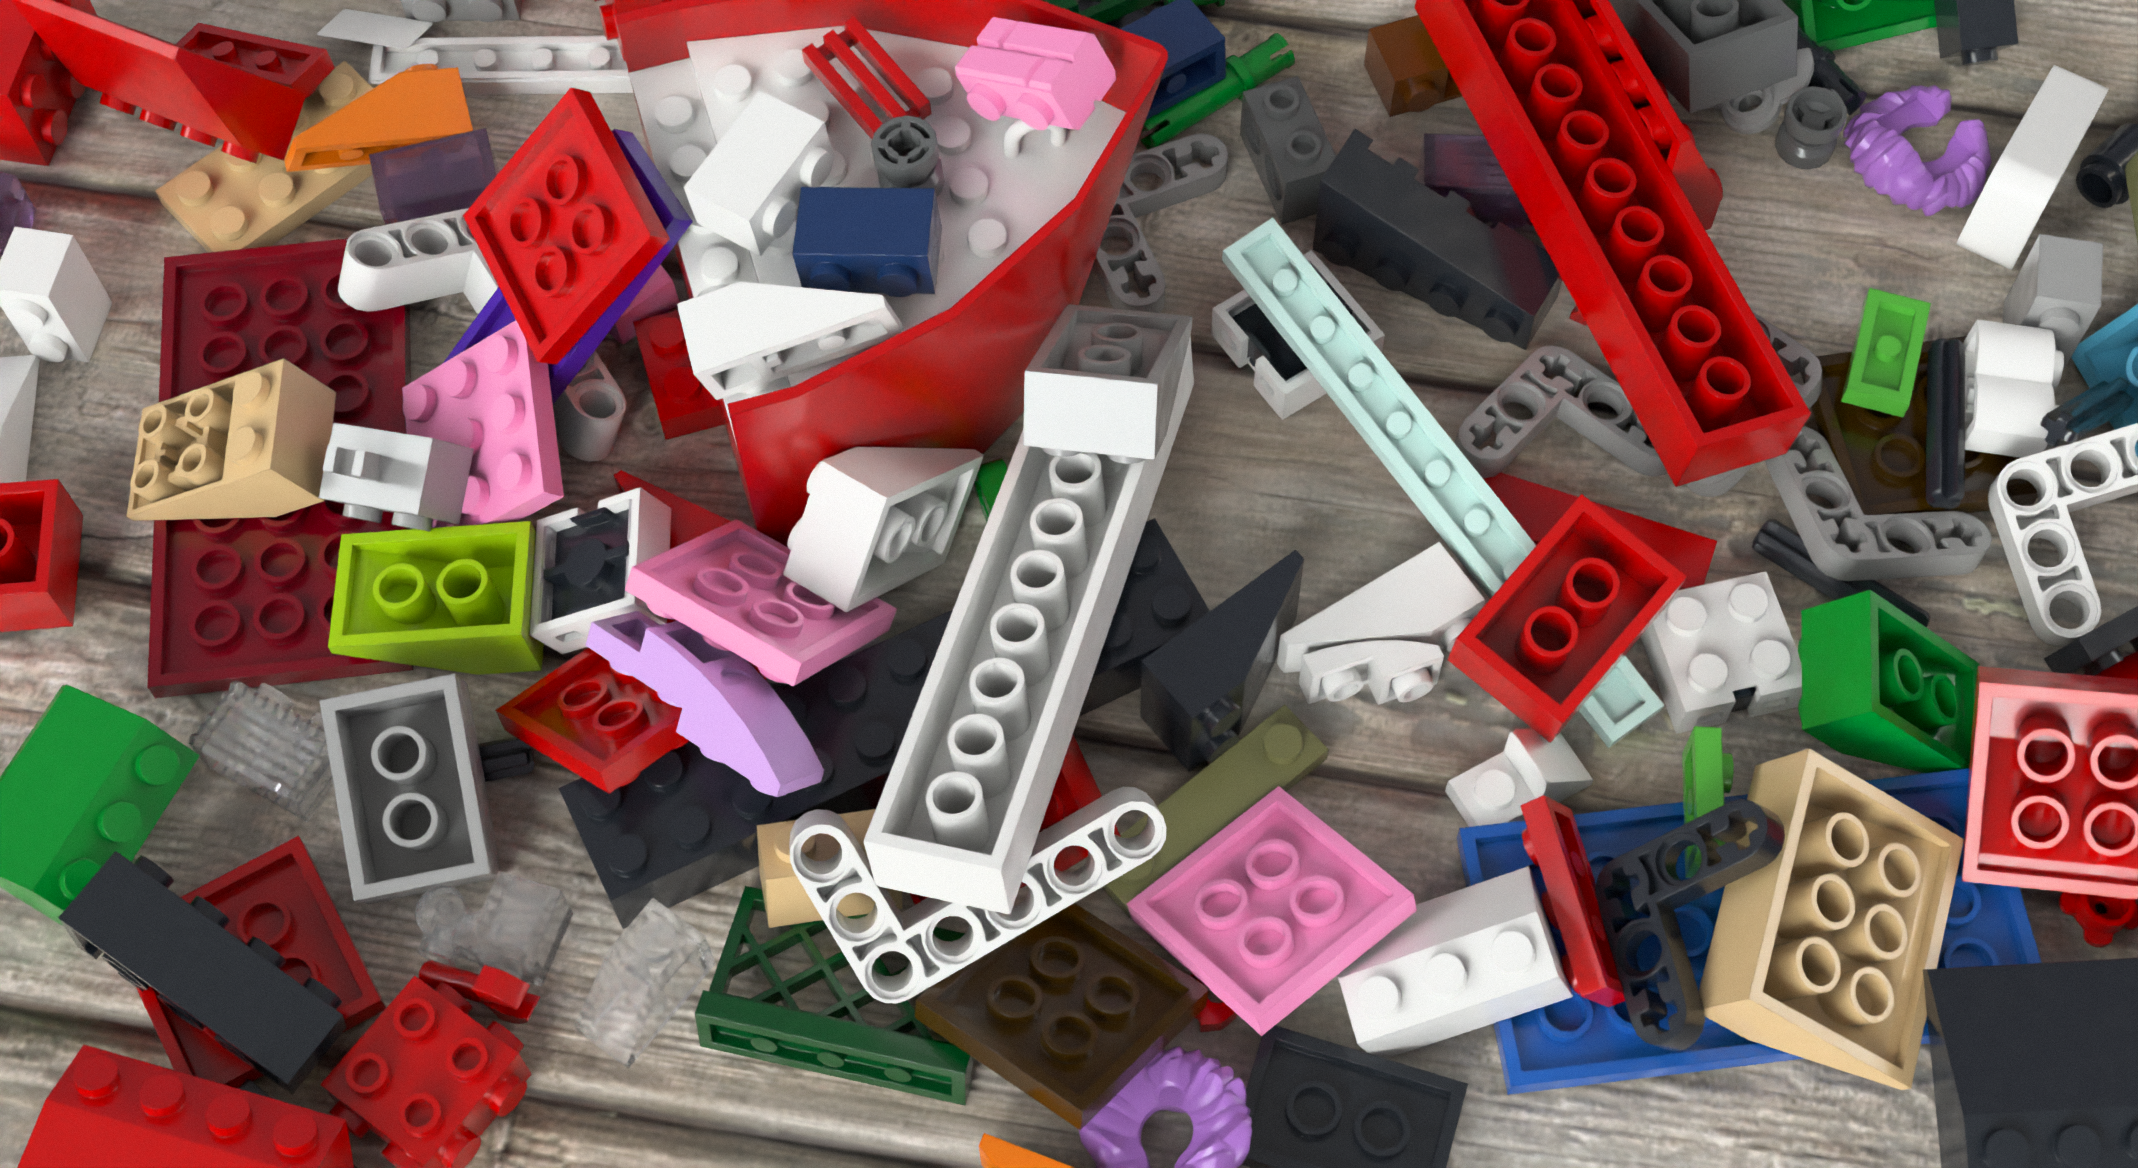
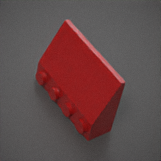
M10 0L79 84L102 92L100 104L131 115L135 114L138 106L142 108L139 119L171 131L175 130L176 124L179 122L183 124L180 132L181 136L215 147L217 139L220 138L224 140L222 152L252 163H257L260 153L284 161L307 93L55 0Z
M1573 0L1704 229H1711L1719 204L1723 198L1720 178L1715 170L1708 168L1696 148L1691 129L1687 124L1680 121L1669 102V96L1661 80L1655 79L1643 59L1642 49L1638 40L1634 36L1629 35L1609 0Z
M1978 666L1964 837L1963 882L2138 900V679Z
M84 1044L46 1098L17 1168H354L346 1119Z

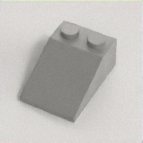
M1069 304L1064 308L1025 369L1023 446L1041 447L1047 454L1060 457L1074 456L1081 452L1107 454L1108 458L1112 461L1125 464L1139 463L1146 459L1155 460L1167 435L1192 330V316Z

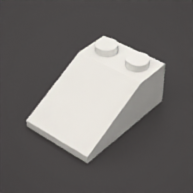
M854 447L823 459L816 465L808 479L807 492L810 496L802 518L796 523L789 535L787 546L791 552L783 575L843 611L848 612L944 564L984 455L974 449Z

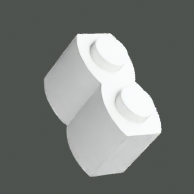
M1977 319L1963 343L1965 346V450L2019 458L2043 452L2048 445L2044 440L2048 431L2040 425V422L2048 412L2060 406L2055 405L2053 388L2058 386L2064 367L2063 352L2055 350L2054 332L2049 329Z

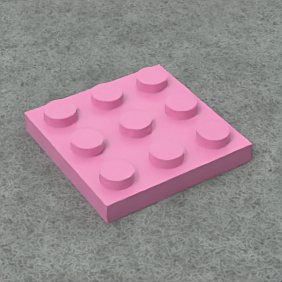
M516 320L402 388L403 412L407 434L435 438L474 449L459 524L433 520L431 528L518 522L564 497L548 364L537 362Z
M737 519L633 566L625 587V591L646 602L648 608L653 613L664 618L678 620L702 634V638L709 645L720 650L732 651L758 666V670L766 678L779 683H787L791 686L797 685L888 632L897 608L877 597L848 612L843 611L783 575L791 552L788 547Z
M1279 786L1127 903L1131 918L1139 927L1261 1036L1417 911L1414 894Z

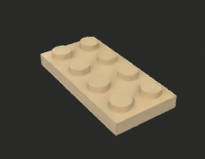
M346 61L337 65L317 86L315 92L305 98L287 153L294 137L373 89ZM222 144L155 190L162 205L208 253L268 247L278 242L388 163L287 172L283 160L260 153L257 163H252L222 152Z

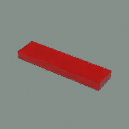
M1502 472L1494 477L1483 478L1536 545L1578 498L1577 496ZM1593 502L1687 576L1679 590L1704 585L1716 548V540Z

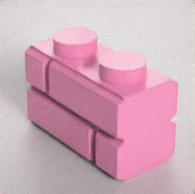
M992 17L977 37L978 45H971L955 66V75L968 94L967 101L971 108L980 116L991 121H997L1001 116L1017 118L1037 130H1045L1049 125L1080 130L1095 109L1094 101H1101L1116 81V71L1095 34Z

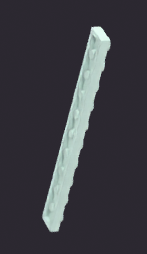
M1272 217L1224 249L1222 254L1223 263L1491 599L1537 545ZM1624 656L1583 704L1579 712L1606 746L1610 748L1660 712L1664 704L1626 656Z

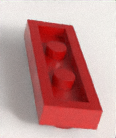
M197 23L176 43V45L307 93L305 98L312 95L317 86L335 69L327 49L203 23Z
M1545 795L1520 805L1527 828L1522 831L1523 844L1528 856L1537 867H1540L1547 890L1542 893V903L1550 922L1561 932L1567 954L1562 957V965L1569 984L1576 993L1581 994V997L1606 1007L1624 1002V991L1621 981H1619L1597 904L1596 882L1572 809Z

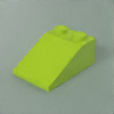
M531 521L431 528V532L408 529L341 534L328 643L329 650L332 654L476 675L542 671L544 643L529 635L536 531Z

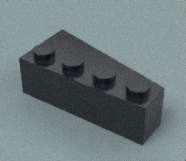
M1355 128L1320 181L1312 250L1321 253L1328 261L1335 265L1348 266L1374 278L1381 286L1388 290L1401 291L1429 304L1434 311L1441 315L1456 317L1478 327L1496 341L1509 342L1526 350L1556 301L1562 278L1548 252L1500 221L1492 224L1490 227L1479 220L1476 212L1470 206L1471 202L1451 190L1447 196L1442 197L1414 178L1418 174L1419 169L1401 157H1398L1394 165L1369 150L1368 148L1373 139Z
M115 851L58 917L77 947L96 960L104 952L101 957L117 970L123 979L142 992L150 986L160 993L158 999L175 1015L201 1031L205 1027L216 1033L214 1039L223 1048L293 1095L346 1029L343 1014L337 1011L342 1000L312 977H308L303 985H301L280 969L286 963V960L257 937L252 936L248 943L244 944L224 929L230 922L229 918L205 899L196 896L189 904L168 888L174 882V879L148 858L140 855L133 864Z

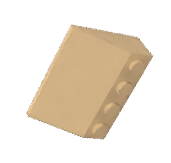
M1810 748L1755 765L1747 800L1766 807L1779 816L1784 825L1785 840L1781 852L1774 861L1749 875L1725 885L1699 988L1704 1015L1747 1040L1896 1089H1911L1927 1017L1923 969H1937L1964 839ZM1750 821L1745 823L1747 834L1736 841V843L1745 847L1751 845L1749 834L1758 828L1757 824Z

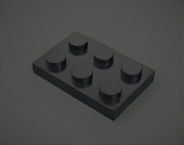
M1275 1025L1261 1038L1246 1088V1105L1251 1110L1249 1116L1252 1119V1136L1249 1153L1242 1165L1250 1168H1446L1468 1083Z

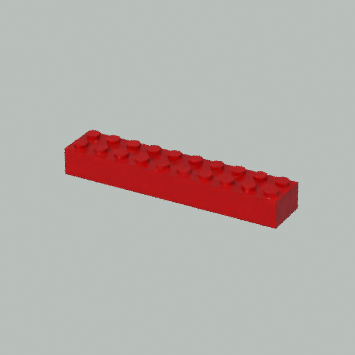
M1416 0L1415 10L1675 487L1786 454L1810 417L1811 412L1573 0Z

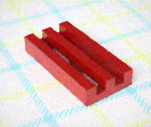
M854 16L844 22L845 30L837 34L834 30H831L823 36L824 44L818 48L811 43L802 49L804 63L871 139H873L875 131L883 123L829 63L835 57L890 119L912 116L924 120L932 114L931 104L927 97ZM852 46L860 52L909 108L908 111H905L853 53L850 49Z

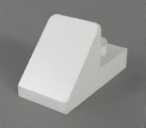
M1532 728L1515 729L1509 733L1503 752L1449 780L1445 792L1467 825L1473 827L1524 821L1520 805L1543 795L1561 802L1590 786L1593 779L1561 733L1550 743Z

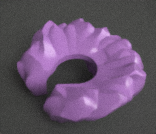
M1912 85L1905 91L1886 92L1879 98L1860 106V114L1854 116L1843 131V138H1847L1844 144L1850 148V163H1854V172L1863 176L1866 187H1874L1880 195L1888 194L1894 205L1906 204L1912 210L1922 208L1926 217L1934 215L1945 206L1951 208L1955 206L1959 208L1966 207L1983 191L1986 172L1992 163L1984 123L1979 119L1961 121L1956 128L1955 134L1950 139L1944 155L1934 161L1921 162L1918 152L1901 135L1911 128L1936 126L1943 116L1951 110L1952 97L1950 90L1940 89L1936 85L1930 87Z
M1180 1046L1173 1047L1168 1051L1163 1049L1079 1130L1080 1139L1095 1161L1096 1168H1151L1148 1155L1141 1142V1132L1145 1122L1157 1111L1167 1110L1186 1113L1190 1116L1193 1123V1137L1189 1146L1178 1158L1175 1168H1238L1243 1164L1249 1153L1252 1136V1119L1249 1116L1251 1110L1246 1105V1087L1240 1077L1234 1078V1071L1231 1067H1222L1218 1059L1205 1058L1200 1049L1188 1052Z

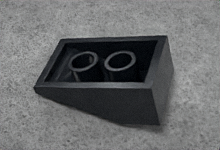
M1294 550L1141 661L1140 717L1188 772H1191L1205 760L1212 763L1239 741L1238 736L1277 659L1280 635L1292 628L1297 617L1304 558L1297 550Z

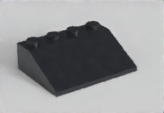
M2138 958L1923 969L1941 1168H2138Z

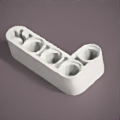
M2053 65L1994 167L1956 245L2010 270L2013 269L2109 88Z

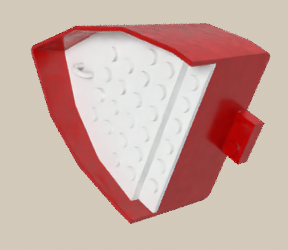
M673 0L614 15L649 157L693 221L674 246L688 299L697 297L701 291L708 287L720 284L731 285L737 282L801 287L792 255L798 208L789 230L783 236L775 237L762 256H759L698 224L684 190L686 183L759 89L825 122L834 160L829 176L820 187L880 188L878 168L875 166L872 153V139L804 63L802 49L811 43L816 48L824 44L823 36L831 30H834L837 34L844 31V22L853 16L930 101L932 114L925 118L924 121L928 122L936 132L940 153L939 158L941 159L945 180L942 192L937 197L942 234L935 294H912L907 297H892L884 293H866L883 295L901 321L904 329L903 332L879 344L716 400L693 374L678 310L633 321L665 440L725 425L755 530L788 547L789 535L796 523L802 518L810 496L807 492L808 479L813 469L823 459L854 447L974 449L984 454L1024 413L1025 369L1064 308L1069 304H1079L1168 60V52L1165 47L1152 40L1042 0ZM992 17L1095 34L1116 71V81L1101 101H1094L1095 109L1080 130L1049 125L1045 130H1037L1027 125L1021 119L1001 116L997 121H991L980 116L971 108L967 101L968 94L955 75V66L971 45H978L977 37ZM852 46L850 49L899 105L905 111H908L909 108L860 52ZM836 57L829 61L882 123L890 120L886 113L864 91L857 80Z

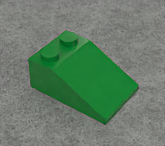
M1872 590L1801 610L1802 638L1798 643V654L1802 663V697L1798 703V712L1803 731L1841 754L1921 773L1969 768L1977 669L1980 663Z

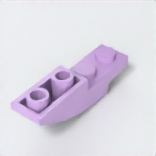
M639 611L591 622L585 646L609 660L610 666L617 672L633 676L657 691L662 701L676 707H682L676 732L700 747V751L704 756L711 760L725 763L748 778L756 790L775 797L783 796L821 782L824 769L807 736L773 688L746 659L732 651L720 650L709 645L702 638V634L679 621L660 625Z

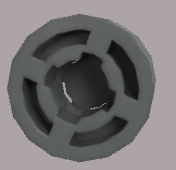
M1821 87L1802 88L1794 93L1787 104L1784 120L1776 135L1775 148L1778 155L1787 164L1801 169H1814L1827 163L1834 152L1837 137L1842 131L1847 118V108L1843 100L1836 93Z
M912 116L895 117L883 123L875 131L871 142L875 166L878 168L880 188H935L937 198L942 192L945 180L941 159L939 158L940 153L935 130L928 122L919 117Z

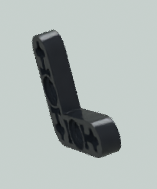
M1739 799L1731 801L1613 859L1603 867L1598 875L1595 886L1597 904L1619 981L1622 984L1623 995L1632 1026L1637 1036L1646 1043L1670 1051H1680L1693 1045L1701 1035L1705 1023L1704 1007L1674 910L1767 866L1777 858L1783 848L1785 832L1784 825L1779 816L1770 809L1750 800ZM1750 821L1757 824L1758 828L1749 834L1751 845L1745 847L1735 841L1747 834L1745 823ZM1714 838L1719 839L1725 842L1726 844L1719 846V844L1715 841ZM1697 845L1701 851L1702 858L1700 868L1694 876L1681 881L1676 873L1677 858L1688 846ZM1631 878L1639 880L1640 884L1631 891L1633 904L1623 901L1622 897L1631 890L1629 881ZM1639 912L1650 916V918H1640ZM1657 935L1662 946L1660 959L1654 967L1642 971L1637 963L1638 948L1644 939ZM1658 987L1659 993L1648 990V988ZM1666 1003L1677 1007V1013L1668 1018L1669 1030L1659 1027V1021L1667 1016Z

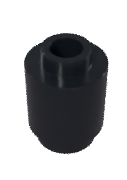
M2127 123L2121 125L2082 161L2080 171L2076 176V184L2081 195L2091 204L2101 208H2109L2114 204H2123L2130 199L2125 168L2138 151V124Z

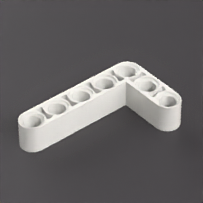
M466 208L363 229L353 233L347 239L338 292L341 299L347 305L366 312L380 311L464 292L476 313L479 314L499 286L463 217L469 209ZM596 351L589 357L553 405L557 440L568 454L589 462L600 461L608 457L613 451L627 403L623 392Z
M2138 423L2076 441L2072 444H2066L2019 458L2007 464L1990 486L1988 493L1989 508L2026 614L2036 636L2047 644L2057 647L2066 646L2092 631L2099 622L2102 612L2100 599L2069 512L2138 492V457L2135 452V445L2138 442ZM2075 460H2086L2096 465L2101 473L2100 485L2097 487H2086L2076 482L2071 474V463ZM2019 478L2029 481L2037 490V504L2033 506L2017 505L2007 494V482L2011 479ZM2042 538L2053 543L2059 552L2058 565L2046 568L2032 561L2028 554L2029 541ZM2063 598L2070 600L2077 606L2081 617L2078 628H2062L2053 621L2049 611L2050 603L2053 599Z
M1121 787L1110 791L1038 833L1022 882L1028 885L1029 892L1024 901L1019 905L1013 906L1011 914L931 897L900 913L887 889L875 885L869 860L848 824L840 815L829 810L816 809L804 813L796 820L790 831L789 849L790 862L794 873L865 990L876 1000L883 1003L897 1004L914 997L1151 859L1161 850L1166 840L1167 827L1163 815L1146 792L1135 787ZM1141 810L1148 814L1147 825L1139 835L1132 838H1122L1114 834L1115 824L1118 818L1125 812ZM823 833L835 837L841 846L837 854L831 859L814 861L802 852L801 847L804 841L812 835ZM1077 845L1088 850V859L1079 870L1069 873L1061 872L1054 868V860L1063 848ZM851 893H864L875 901L873 910L867 916L859 919H850L843 916L837 910V906L841 899ZM948 916H959L966 919L969 923V928L963 937L953 942L942 941L936 938L933 930L941 919ZM897 951L906 955L910 962L907 968L900 974L884 976L877 973L872 967L875 959L883 953Z

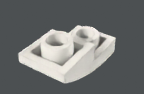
M1373 640L1342 644L1304 654L1301 662L1299 685L1308 704L1325 698L1332 702L1347 699L1359 692L1365 684L1369 685L1378 705L1394 699H1398L1399 702H1410L1426 695L1438 683L1444 655L1439 645L1415 641Z

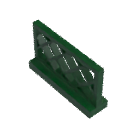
M745 886L709 991H702L695 1011L701 1047L966 1106L972 1084V1069L975 1058L953 1043L933 1039L925 1025L915 1018V1010L908 1000L896 1004L903 1014V1018L884 1028L867 1025L857 1009L876 999L865 988L848 996L834 975L835 972L850 965L844 953L841 951L825 960L811 939L812 936L828 928L824 920L789 925L791 930L759 945L749 928L755 910L766 912L762 889ZM868 914L849 916L848 918L859 919ZM935 927L933 930L936 938L949 942L958 940L966 934ZM745 943L749 951L740 955ZM801 943L814 966L782 982L768 959ZM880 957L876 958L872 965L877 973L884 976L898 975L907 968L905 966L890 974ZM757 964L772 988L751 999L727 994L732 977ZM824 979L838 1002L818 1013L800 1010L791 995ZM781 1001L784 1006L777 1005L775 1003ZM846 1015L849 1020L840 1019ZM913 1030L916 1035L908 1034V1032Z

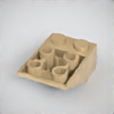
M283 358L143 408L138 427L139 435L134 469L130 481L131 489L126 517L133 521L277 517L323 502L324 499L318 497L324 472L322 470L327 445H329L332 432L336 392Z

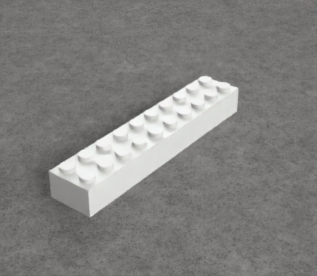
M1191 337L1188 342L1167 435L1155 460L1146 459L1139 463L1125 464L1112 461L1108 458L1107 454L1081 452L1068 457L1053 456L1044 452L1041 447L1023 446V428L863 841L876 886L1011 914L1194 385Z

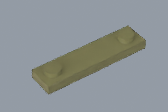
M1284 704L1239 740L1238 743L1225 751L1157 806L1163 815L1167 827L1166 840L1161 850L1151 859L1101 888L1131 918L1127 906L1129 901L1279 786L1286 792L1327 760L1329 749ZM1148 814L1120 836L1122 838H1132L1139 835L1147 825Z

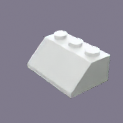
M1529 866L1417 904V911L1338 974L1357 1044L1368 1054L1385 1059L1573 997Z

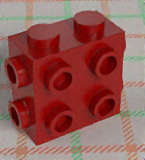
M414 975L320 1085L336 1103L329 1111V1114L346 1119L348 1130L360 1139L370 1130L385 1141L387 1146L381 1151V1154L396 1168H464L476 1155L481 1145L480 1136L498 1115L504 1117L509 1114L523 1098L527 1090L526 1081L532 1075L519 1054L525 1046L513 1033L493 1020L487 1028H484L467 1014L473 1009L472 1005L449 985L441 982L434 990Z

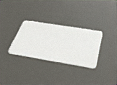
M344 9L326 24L317 35L408 49L433 23Z

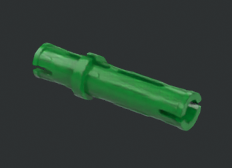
M1274 33L1267 40L1242 56L1231 55L1227 57L1226 78L1147 119L1142 132L1149 131L1159 125V128L1140 140L1147 149L1163 145L1233 100L1239 99L1242 101L1243 91L1254 89L1284 69L1292 67L1295 64L1292 50L1270 59L1272 54L1289 45L1288 42L1280 34Z

